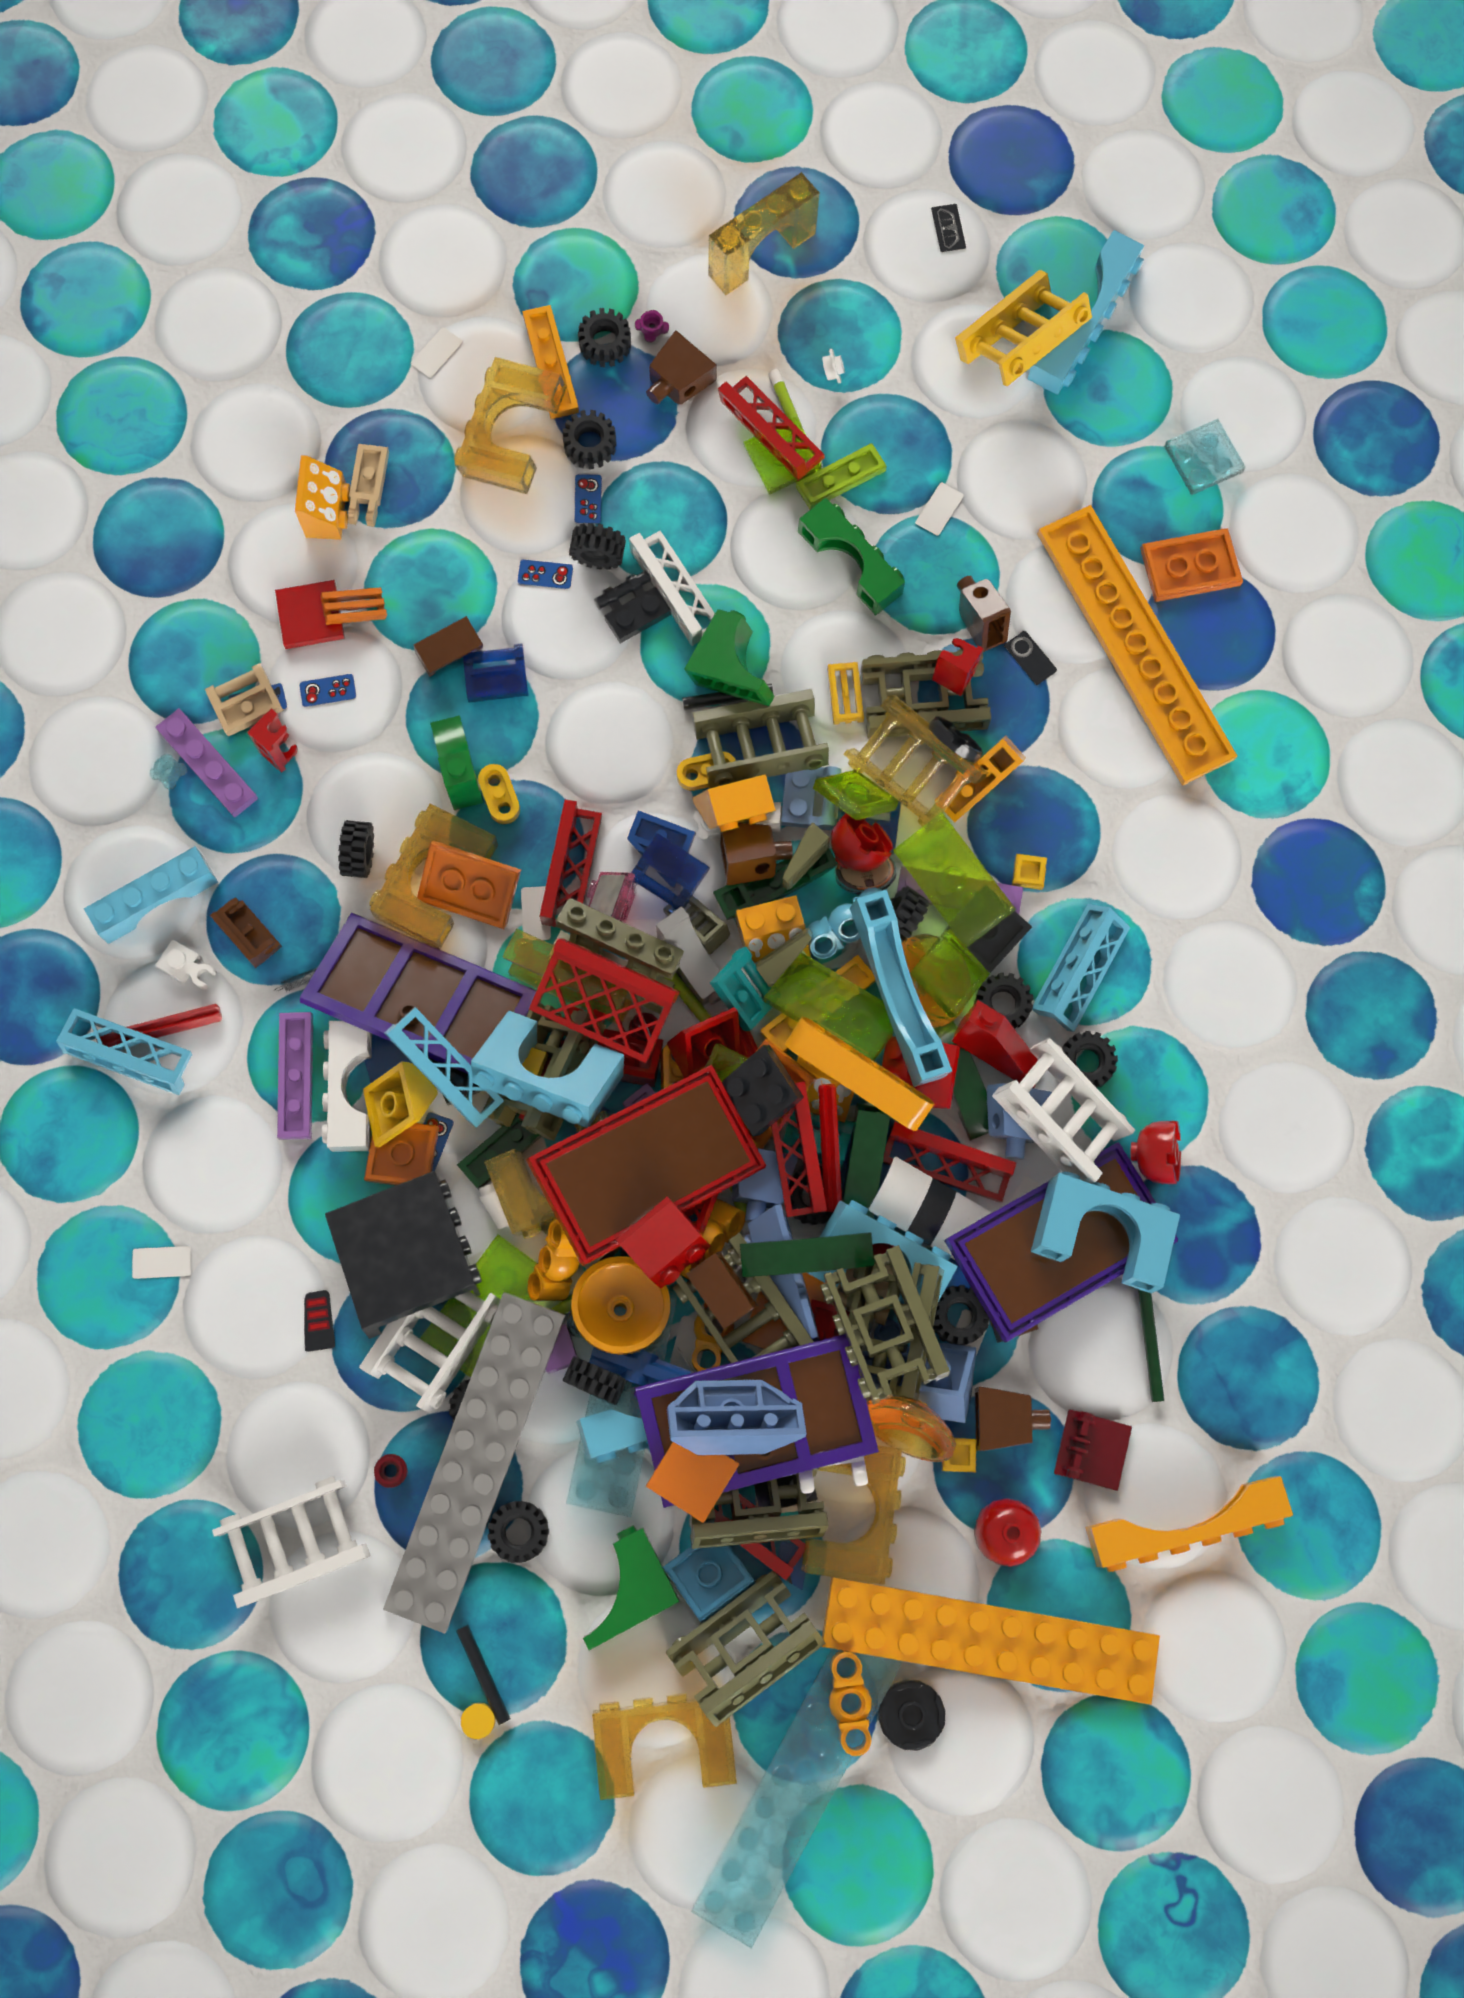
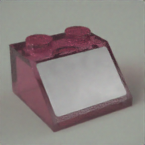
M600 872L598 880H592L587 898L591 900L588 906L626 923L637 893L635 874L627 872Z

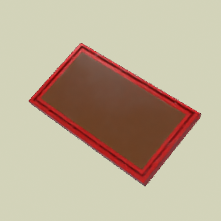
M712 1065L526 1159L582 1266L620 1247L616 1239L667 1196L682 1212H685L766 1168L761 1154Z

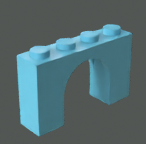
M508 1011L472 1059V1083L483 1089H489L507 1096L511 1100L535 1107L541 1112H547L565 1119L569 1123L578 1124L585 1128L590 1127L623 1077L624 1054L595 1043L580 1066L572 1073L557 1078L537 1076L526 1070L522 1065L528 1057L531 1048H534L537 1044V1021Z
M1058 1173L1049 1180L1031 1252L1059 1262L1066 1260L1072 1256L1079 1224L1084 1214L1090 1211H1102L1120 1221L1129 1238V1253L1122 1284L1151 1294L1164 1287L1180 1214L1171 1212L1170 1208L1163 1204H1148L1140 1201V1197L1135 1194H1120L1111 1191L1110 1187L1106 1184L1082 1181L1080 1176L1075 1173Z
M841 1200L839 1201L820 1237L871 1232L872 1244L886 1243L900 1246L911 1276L915 1262L923 1265L940 1266L944 1270L939 1295L940 1300L958 1267L949 1261L952 1255L936 1246L933 1247L932 1251L921 1246L924 1239L909 1231H906L904 1236L894 1231L897 1224L879 1215L877 1220L867 1216L866 1214L869 1209L854 1200H851L849 1205ZM837 1271L809 1272L808 1274L825 1283L824 1274ZM922 1275V1279H921L920 1288H917V1291H918V1293H919V1296H920V1293H921V1288H922L923 1279H924V1276H923V1275ZM900 1293L899 1302L905 1304ZM890 1309L888 1317L899 1323L894 1310Z

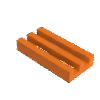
M381 587L321 593L320 598L326 625L383 620L387 617ZM377 607V610L331 614V611L359 610L360 608Z

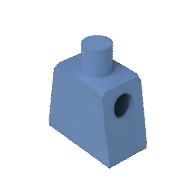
M1006 1083L987 1085L989 1135L994 1138L1006 1139L1005 1158L1023 1160L1025 1144L1035 1142L992 1097L995 1091ZM1032 1088L1029 1093L1042 1106L1052 1092Z
M757 1148L766 1164V1168L732 1186V1201L747 1204L746 1222H751L763 1214L766 1208H772L779 1204L782 1205L784 1202L776 1152ZM791 1155L785 1163V1170L791 1176L793 1175L798 1158L794 1155Z

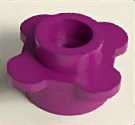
M649 310L643 313L640 319L635 321V329L643 333L645 341L652 343L659 335L668 333L669 324L663 322V317L658 311Z

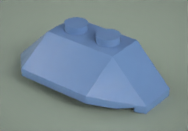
M763 1380L695 1381L667 1407L670 1440L697 1455L766 1454L805 1438L807 1434L802 1403L796 1399L792 1400L782 1391Z

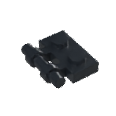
M646 570L637 575L634 573L625 578V582L614 588L611 586L602 591V595L594 599L599 610L607 605L611 607L612 611L605 614L604 617L620 644L671 615L670 607L656 586L646 592L644 591L642 586L651 581ZM632 592L636 598L622 605L619 599Z

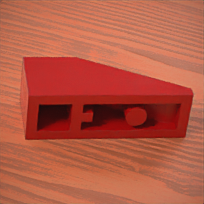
M979 1000L976 1001L960 1021L951 1040L1019 1083L1038 1061L1007 1018Z

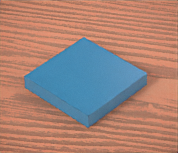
M730 1545L692 1549V1546H690L663 1566L701 1623H704L756 1583Z

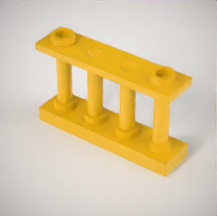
M1038 270L955 337L960 360L970 364L978 356L983 355L999 365L1003 385L1009 386L1092 318L1088 294L1083 292L1070 303L1051 293L1048 273ZM1045 303L1060 312L1048 320L1034 311ZM1024 320L1039 329L1027 337L1013 328ZM1004 338L1017 346L1006 355L992 347V345L999 339Z

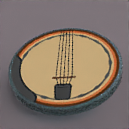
M891 857L877 869L868 872L845 869L838 864L834 869L835 880L842 889L852 894L860 895L865 889L872 887L883 891L894 882L896 878V865Z

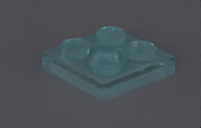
M1219 419L1166 441L1164 446L1191 495L1243 473L1246 468Z

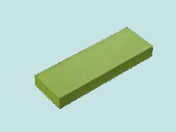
M870 443L797 481L795 487L811 510L824 498L831 500L885 472L887 466L874 445Z

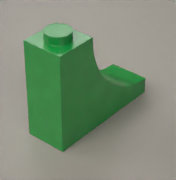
M717 609L684 670L694 684L700 687L770 706L775 697L764 680L753 676L747 670L746 651L753 631L747 624L745 616L735 610L727 612Z
M460 715L430 723L438 752L441 773L453 810L483 803Z
M632 1525L616 1534L619 1541L613 1543L620 1569L619 1589L608 1616L597 1628L583 1637L589 1651L680 1601L644 1528L636 1530L635 1526Z

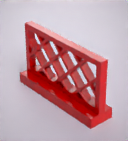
M558 938L553 948L554 953L529 1010L647 1063L680 991L564 938ZM559 960L571 965L575 978L558 983L554 970ZM577 968L584 970L588 973L579 975ZM595 975L600 978L604 991L588 997L581 979ZM550 979H552L554 986L547 988ZM577 981L583 999L566 1005L560 987ZM606 981L616 985V987L609 989ZM623 988L630 992L634 1004L617 1010L611 992ZM555 989L562 1007L553 1011L540 1007L539 1004L544 993ZM606 995L612 1013L596 1018L590 1000ZM636 995L641 996L646 1000L638 1002ZM649 1002L663 1006L664 1008L659 1019L646 1024L640 1006ZM585 1003L591 1021L579 1025L572 1021L568 1009ZM636 1008L642 1026L625 1032L619 1014ZM564 1011L566 1018L557 1015L556 1013ZM614 1016L621 1034L611 1038L602 1035L597 1022ZM593 1024L595 1032L586 1028V1026ZM656 1025L652 1035H650L648 1027ZM644 1030L648 1043L643 1054L631 1048L627 1035ZM622 1037L625 1045L614 1040Z

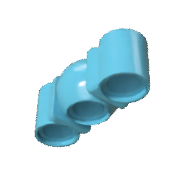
M876 887L868 888L859 897H854L852 900L855 902L857 898L882 890ZM845 903L837 906L831 912L829 919L825 915L821 920L814 921L807 927L812 932V939L808 944L816 958H830L837 950L844 948L842 942L852 943L860 939L855 922L851 925L843 926L846 921H854L850 910L852 904ZM821 937H828L823 942H816Z

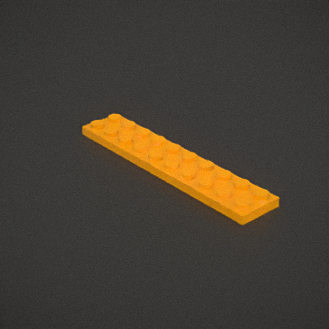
M1089 505L1040 528L1037 533L1038 537L1181 785L1183 786L1234 761L1237 758L1236 752L1092 506Z
M831 1577L822 1638L826 1644L822 1647L1152 1705L1160 1635Z

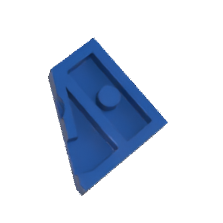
M638 810L627 840L667 884L675 888L696 832Z

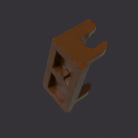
M465 616L415 643L413 646L415 654L430 677L436 673L435 671L470 652L482 649L483 643L469 619Z
M236 897L210 915L255 968L282 947L248 906Z
M721 1251L714 1253L686 1273L723 1329L732 1325L758 1306Z

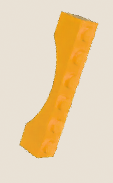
M1272 1476L1242 1484L1233 1498L1219 1512L1207 1520L1188 1528L1170 1531L1152 1530L1137 1526L1124 1519H1113L1085 1528L1096 1567H1106L1108 1572L1127 1568L1126 1561L1138 1558L1141 1564L1159 1559L1157 1553L1170 1550L1171 1555L1187 1552L1190 1550L1189 1544L1199 1541L1202 1542V1546L1222 1542L1221 1535L1232 1532L1234 1538L1254 1533L1252 1529L1254 1526L1264 1524L1265 1529L1282 1526L1285 1524L1284 1518L1293 1516L1282 1477Z

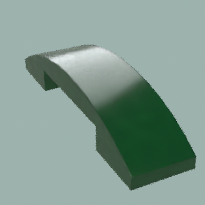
M828 849L790 890H786L783 887V875L791 859L777 863L775 876L772 878L726 885L714 891L713 894L726 920L735 918L736 910L779 900L823 876L838 866L831 850Z
M938 1018L939 1020L948 1021L946 1024L930 1021L943 1043L957 1045L951 1041L957 1030L953 1019ZM960 1047L952 1096L958 1107L957 1113L969 1141L989 1134L987 1091L970 1052Z
M871 1232L740 1244L742 1277L797 1274L874 1266Z

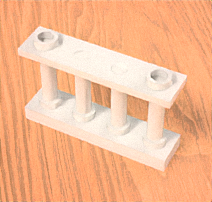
M1049 1038L1032 1046L1030 1049L1038 1061L1020 1083L1014 1080L999 1087L992 1097L1062 1172L1075 1173L1080 1176V1180L1094 1183L1102 1175V1171L1094 1163L1097 1156L1110 1139L1116 1141L1132 1135L1135 1129L1129 1124L1126 1117L1117 1111L1066 1056L1062 1048ZM1048 1070L1057 1079L1059 1085L1043 1105L1040 1106L1029 1092ZM1070 1093L1081 1107L1062 1130L1052 1119L1051 1114L1066 1095ZM1091 1116L1102 1130L1086 1151L1083 1152L1072 1138L1088 1117Z
M470 1291L454 1297L477 1312L467 1329L432 1306L388 1323L359 1368L377 1379L382 1374H389L422 1396L416 1406L431 1414L433 1409H438L442 1405L447 1395L446 1389L488 1325H491L500 1299L492 1293L488 1295L485 1301L476 1297ZM419 1318H426L459 1340L448 1357L413 1334L412 1329ZM406 1345L440 1368L430 1385L394 1362V1356L400 1347Z
M334 1476L315 1483L316 1490L242 1519L240 1514H235L220 1520L221 1527L213 1529V1535L215 1537L228 1534L244 1583L241 1585L242 1592L233 1595L237 1608L247 1606L371 1556L367 1544L357 1546L356 1540L352 1541L336 1494L337 1490L347 1487L345 1480L335 1481ZM322 1496L339 1546L336 1547L338 1554L328 1558L325 1557L324 1553H320L304 1503ZM289 1509L292 1510L308 1558L305 1560L306 1566L295 1571L292 1565H288L272 1517ZM258 1521L260 1522L276 1570L273 1572L275 1579L262 1583L260 1578H256L240 1529Z

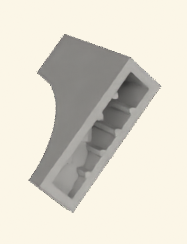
M681 906L656 924L657 938L684 951L676 973L703 1006L709 1002L713 1005L721 999L710 985V982L720 970L699 940L692 926L690 916Z

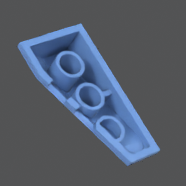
M781 1204L773 1206L749 1222L750 1234L745 1235L747 1243L793 1240L789 1222ZM803 1274L770 1275V1278L813 1342L820 1341Z
M939 1343L950 1370L949 1376L938 1381H930V1383L925 1385L922 1382L918 1401L934 1410L942 1420L965 1423L972 1396L976 1347ZM910 1346L907 1348V1353L901 1352L905 1363H907ZM862 1351L866 1364L872 1366L874 1357L869 1358L867 1351ZM887 1356L885 1369H891L892 1366ZM926 1359L925 1367L928 1370L931 1369V1367L929 1365L928 1360ZM870 1373L876 1389L881 1388L877 1374ZM904 1374L902 1375L900 1386H902ZM890 1402L895 1405L906 1407L909 1410L915 1411L925 1416L935 1418L929 1415L924 1408L916 1404L904 1405L901 1403Z

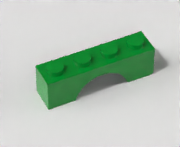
M824 498L799 518L798 533L817 553L825 550H838L850 555L857 562L862 576L858 582L856 595L875 616L903 594L905 581L902 573L896 567H891L884 560V555L878 547L871 546L867 542L864 533L857 525L854 524L852 526L845 518V514L839 505L832 504L827 498Z

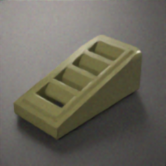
M811 823L783 875V887L786 890H790L829 849L830 837L814 823Z
M684 889L663 908V911L669 916L681 906L684 907L689 903L691 906L686 912L690 918L696 912L699 913L691 923L699 940L710 955L729 938L728 926ZM705 921L708 922L701 930H699V931L696 930V929L699 928Z
M805 928L757 962L756 969L769 987L777 982L812 939V932L809 928Z

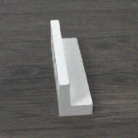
M661 531L646 539H643L640 532L630 537V552L641 569L643 571L646 570L651 578L650 583L653 587H657L670 607L671 615L691 646L698 643L707 628L702 630V627L695 618V614L707 616L711 621L715 614ZM657 542L664 549L662 559L656 558L649 548ZM664 567L677 569L680 574L677 583L671 582L664 571ZM680 590L694 595L693 607L685 603L679 594Z

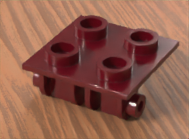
M1068 1409L1054 1474L1118 1491L1132 1426L1096 1417L1088 1412Z

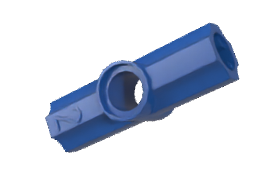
M594 1347L589 1363L620 1375L628 1380V1382L639 1386L691 1373L689 1370L659 1359V1356L644 1350L632 1354L617 1355L603 1352Z

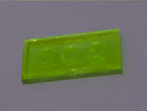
M943 812L893 849L894 853L966 948L1017 910Z
M802 952L764 997L765 1003L796 1022H799L801 1017L814 1021L873 1061H875L894 1034L882 1000Z
M497 1234L476 1262L482 1278V1282L477 1284L481 1295L477 1297L485 1301L488 1295L492 1293L501 1300L503 1292L530 1301L531 1298L527 1288L528 1279L534 1271L535 1264L538 1263ZM456 1298L449 1299L440 1311L465 1329H467L477 1314L476 1311ZM433 1323L429 1325L420 1337L421 1340L447 1357L459 1341ZM490 1324L459 1369L469 1377L472 1376L490 1329Z

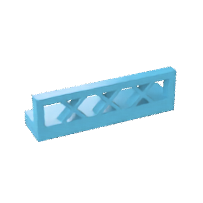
M1087 904L1033 1004L1032 1010L1037 1015L1054 1018L1067 1031H1075L1130 929V926L1110 907ZM1113 923L1117 930L1112 939L1109 940L1108 930ZM1100 949L1101 960L1095 966L1094 956L1097 950ZM1083 976H1086L1087 985L1084 991L1080 992V982ZM1072 1002L1073 1011L1069 1019H1067L1063 1013L1068 1004Z
M416 1007L396 1025L393 1024L384 1032L474 1127L477 1128L504 1102L499 1094L494 1091L473 1087L471 1065ZM415 1017L424 1026L423 1040H410L402 1031ZM428 1031L437 1040H428ZM415 1044H423V1052ZM428 1044H441L446 1049V1063H432L428 1059ZM451 1055L458 1063H450ZM437 1067H445V1075ZM450 1067H462L468 1072V1086H454L450 1082ZM459 1090H468L467 1099ZM472 1091H486L493 1098V1101L481 1113L472 1105Z
M75 1008L72 1010L56 1040L65 1054L176 1095H180L185 1085L181 1076L192 1056L191 1051ZM78 1020L90 1023L94 1031L81 1037L72 1034ZM115 1032L120 1034L123 1043L107 1047L102 1044L100 1037ZM144 1043L150 1046L152 1054L137 1058L132 1056L129 1047ZM171 1053L181 1057L174 1071L162 1067L158 1058Z

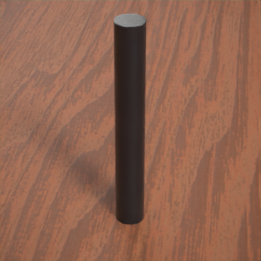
M772 683L767 684L773 693ZM721 692L682 698L684 710L745 700Z
M466 1625L456 1630L498 1725L503 1724L511 1718L470 1627Z

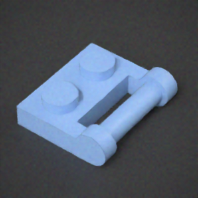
M828 766L815 770L806 769L787 773L785 777L781 826L808 828L811 823H814L821 830H833L837 821L834 817L837 781L841 779V769ZM816 780H825L822 816L816 817L813 816Z

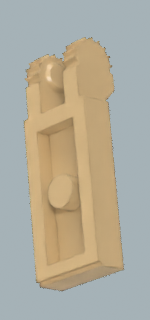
M358 444L349 492V524L356 525L359 518L360 503L368 504L366 513L367 526L374 527L376 525L378 506H380L389 458L388 447Z

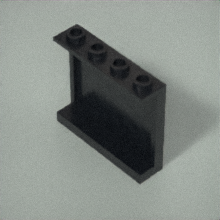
M435 1171L325 1213L361 1328L369 1339L381 1335L380 1327L471 1290H473L476 1297L481 1295L477 1285L482 1282L481 1275L476 1264L470 1265L467 1255L472 1253L466 1235L460 1237L457 1229L458 1226L462 1225L456 1207L450 1209L447 1201L448 1198L452 1197L446 1179L440 1181Z

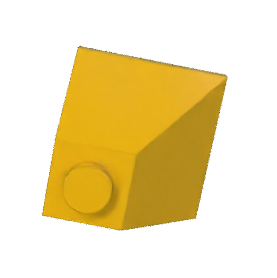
M400 1062L363 1089L375 1147H381L418 1122L438 1095L437 1088L413 1063Z

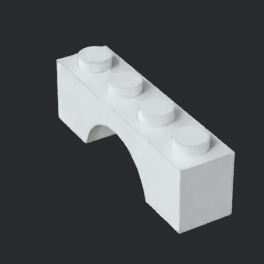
M329 1021V1030L324 1031L325 1050L329 1049L328 1061L323 1064V1077L325 1081H328V1093H323L322 1099L323 1111L328 1112L327 1124L322 1126V1141L327 1143V1147L332 1152L369 1151L371 1143L369 1117L351 1107L347 1099L346 1085L354 1068L364 1060L372 1058V1033L344 1021Z

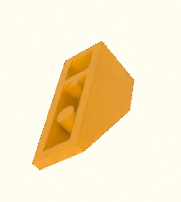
M1005 735L934 801L955 823L1016 769L1026 757Z

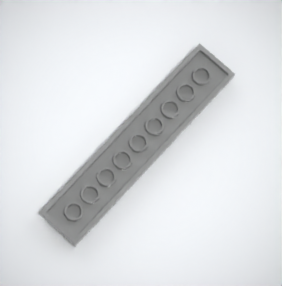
M503 1292L383 1610L444 1634L447 1632L566 1317L565 1314Z

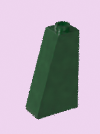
M856 1103L842 1201L849 1205L851 1200H854L868 1209L878 1193L890 1116L875 1106ZM868 1210L866 1215L874 1219V1213Z

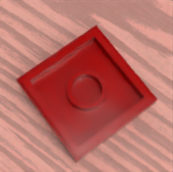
M335 580L275 590L285 649L345 639L343 623L326 625L320 598L322 592L337 591ZM338 610V611H331V614H339V613H341L340 610Z

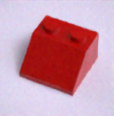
M887 1036L882 1067L930 1098L934 1102L932 1108L950 1109L960 1047L942 1042L952 1072L944 1078L914 1087L896 1036Z
M668 1196L616 1239L647 1277L660 1289L665 1285L675 1282L685 1268L691 1263H696L702 1259L706 1250L711 1247L692 1221Z

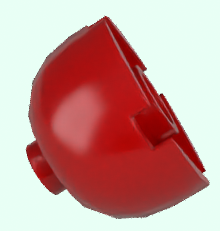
M856 810L847 811L837 822L831 833V847L835 854V860L841 867L858 872H868L877 869L891 856L892 853L889 852L893 849V844L887 833L878 823L875 822L871 826L865 821L867 815Z
M1178 1121L1153 1122L1140 1131L1137 1142L1131 1143V1161H1137L1141 1174L1152 1182L1177 1184V1181L1180 1179L1181 1151H1179L1178 1141H1181V1133Z
M1007 1498L992 1501L981 1510L974 1528L977 1547L984 1557L998 1565L1009 1567L1023 1564L1034 1556L1040 1545L1042 1533L1039 1519L1032 1509L1021 1501Z

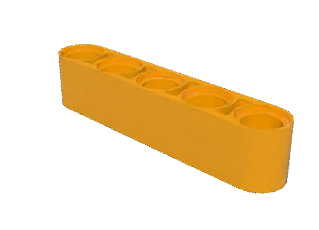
M801 1017L785 1042L786 1047L913 1131L918 1130L934 1106V1102L926 1095L806 1017Z

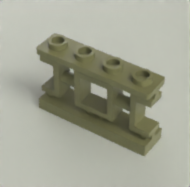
M962 649L952 652V654L959 656L962 654ZM934 650L925 655H915L914 653L907 652L901 653L897 657L886 658L883 655H872L862 660L860 669L862 685L877 684L880 706L867 707L866 709L867 738L933 734L928 725L936 716L943 717L955 724L958 731L988 729L991 721L988 698L973 699L970 680L962 693L965 709L948 710V696L958 694L938 684L940 702L912 704L910 682L932 680L938 656L942 650ZM983 652L973 677L983 675ZM902 673V687L886 688V674ZM903 699L905 714L888 715V700Z
M570 898L567 900L556 919V927L562 930L555 939L552 948H554L558 938H564L674 989V982L668 979L672 980L680 965V960L684 953L682 949ZM553 949L549 954L548 963L550 962V959L554 953ZM614 954H617V955H619V956H621V957L627 959L628 961H626V960H624V959H622V958H620V957H618V956H616V955H614ZM562 960L558 961L557 967L574 974L570 964ZM577 968L579 975L588 973L584 970ZM591 975L583 978L603 988L599 977ZM606 981L609 989L616 987V985ZM623 988L613 991V993L633 1002L629 991ZM636 995L638 1002L646 1000L645 998ZM654 1002L641 1005L658 1014H661L664 1008Z
M542 1003L539 1004L540 1007L546 1010H555L550 1005L544 1006ZM529 1010L526 1016L537 1021V1044L534 1048L547 1052L549 1054L548 1057L552 1058L543 1077L557 1078L572 1073L580 1066L594 1044L599 1043ZM573 1011L571 1015L572 1021L579 1025L591 1021L588 1011ZM599 1021L597 1023L599 1025L601 1033L603 1034L606 1025L603 1022ZM593 1024L586 1026V1028L595 1032ZM549 1032L551 1033L546 1045H544L543 1043ZM566 1036V1039H565V1042H564L562 1048H559V1045H560V1043H561L563 1037ZM499 1094L504 1102L487 1118L500 1126L510 1127L516 1113L525 1115L521 1124L523 1128L537 1135L538 1133L546 1139L555 1140L564 1119L547 1112H541L535 1107L511 1100L507 1096ZM490 1095L483 1110L493 1101Z
M899 1245L887 1249L884 1254L874 1256V1262L878 1269L877 1273L848 1283L845 1272L841 1268L836 1270L837 1272L824 1274L825 1284L820 1285L826 1303L833 1302L837 1311V1315L832 1317L839 1335L846 1334L850 1346L845 1347L848 1360L852 1367L858 1365L862 1378L857 1379L863 1398L870 1397L873 1405L879 1403L880 1400L892 1397L887 1380L918 1369L922 1382L925 1385L930 1383V1381H938L948 1377L950 1373ZM886 1265H890L905 1306L901 1307L897 1294L882 1300L878 1297L874 1285L889 1279ZM836 1284H841L845 1296L862 1290L867 1305L852 1311L856 1322L855 1325L851 1326ZM893 1307L904 1335L873 1346L863 1317ZM911 1327H915L931 1369H926L922 1357L907 1363L904 1362L899 1347L914 1341ZM865 1345L869 1358L884 1352L887 1353L892 1368L877 1374L881 1386L879 1389H876L860 1349L861 1346Z
M875 1262L872 1274L878 1272ZM915 1262L912 1278L916 1288H920L922 1275L924 1276L920 1298L933 1328L944 1270L940 1266L923 1265ZM873 1266L854 1268L853 1277L859 1280L871 1275ZM889 1274V1279L885 1280V1282H889L886 1298L897 1294L899 1299L900 1290L894 1275ZM862 1290L849 1294L847 1298L846 1309L850 1310L849 1321L851 1326L856 1324L852 1311L865 1306L866 1300ZM875 1313L863 1317L869 1336ZM911 1327L914 1341L910 1343L907 1362L922 1357L924 1364H926L927 1357L915 1327ZM871 1338L873 1346L885 1342ZM908 1344L899 1347L900 1352L907 1353ZM886 1352L874 1356L872 1366L867 1365L870 1373L878 1374L889 1370L885 1369L887 1361ZM918 1369L904 1374L902 1386H900L902 1375L891 1379L889 1387L892 1395L918 1401L922 1384Z
M818 1468L812 1469L813 1477L816 1476ZM798 1473L792 1475L793 1485L778 1486L777 1479L767 1481L771 1505L768 1507L741 1509L738 1489L723 1492L715 1505L731 1504L733 1521L714 1522V1507L704 1523L690 1516L692 1549L823 1537L829 1526L827 1512H824V1501L807 1503L806 1494L802 1493L800 1489ZM796 1498L798 1515L780 1516L782 1513L780 1499Z
M774 1571L760 1576L756 1579V1583L704 1623L700 1622L699 1626L688 1635L676 1639L672 1647L666 1651L667 1656L682 1677L696 1668L708 1685L696 1694L694 1698L715 1727L826 1644L805 1613L791 1623L778 1605L789 1598L791 1593ZM768 1602L775 1613L758 1624L752 1613ZM783 1624L790 1633V1636L774 1647L767 1636ZM751 1626L763 1644L736 1664L724 1646ZM711 1644H714L720 1654L704 1666L697 1655ZM728 1666L735 1677L719 1689L712 1677Z

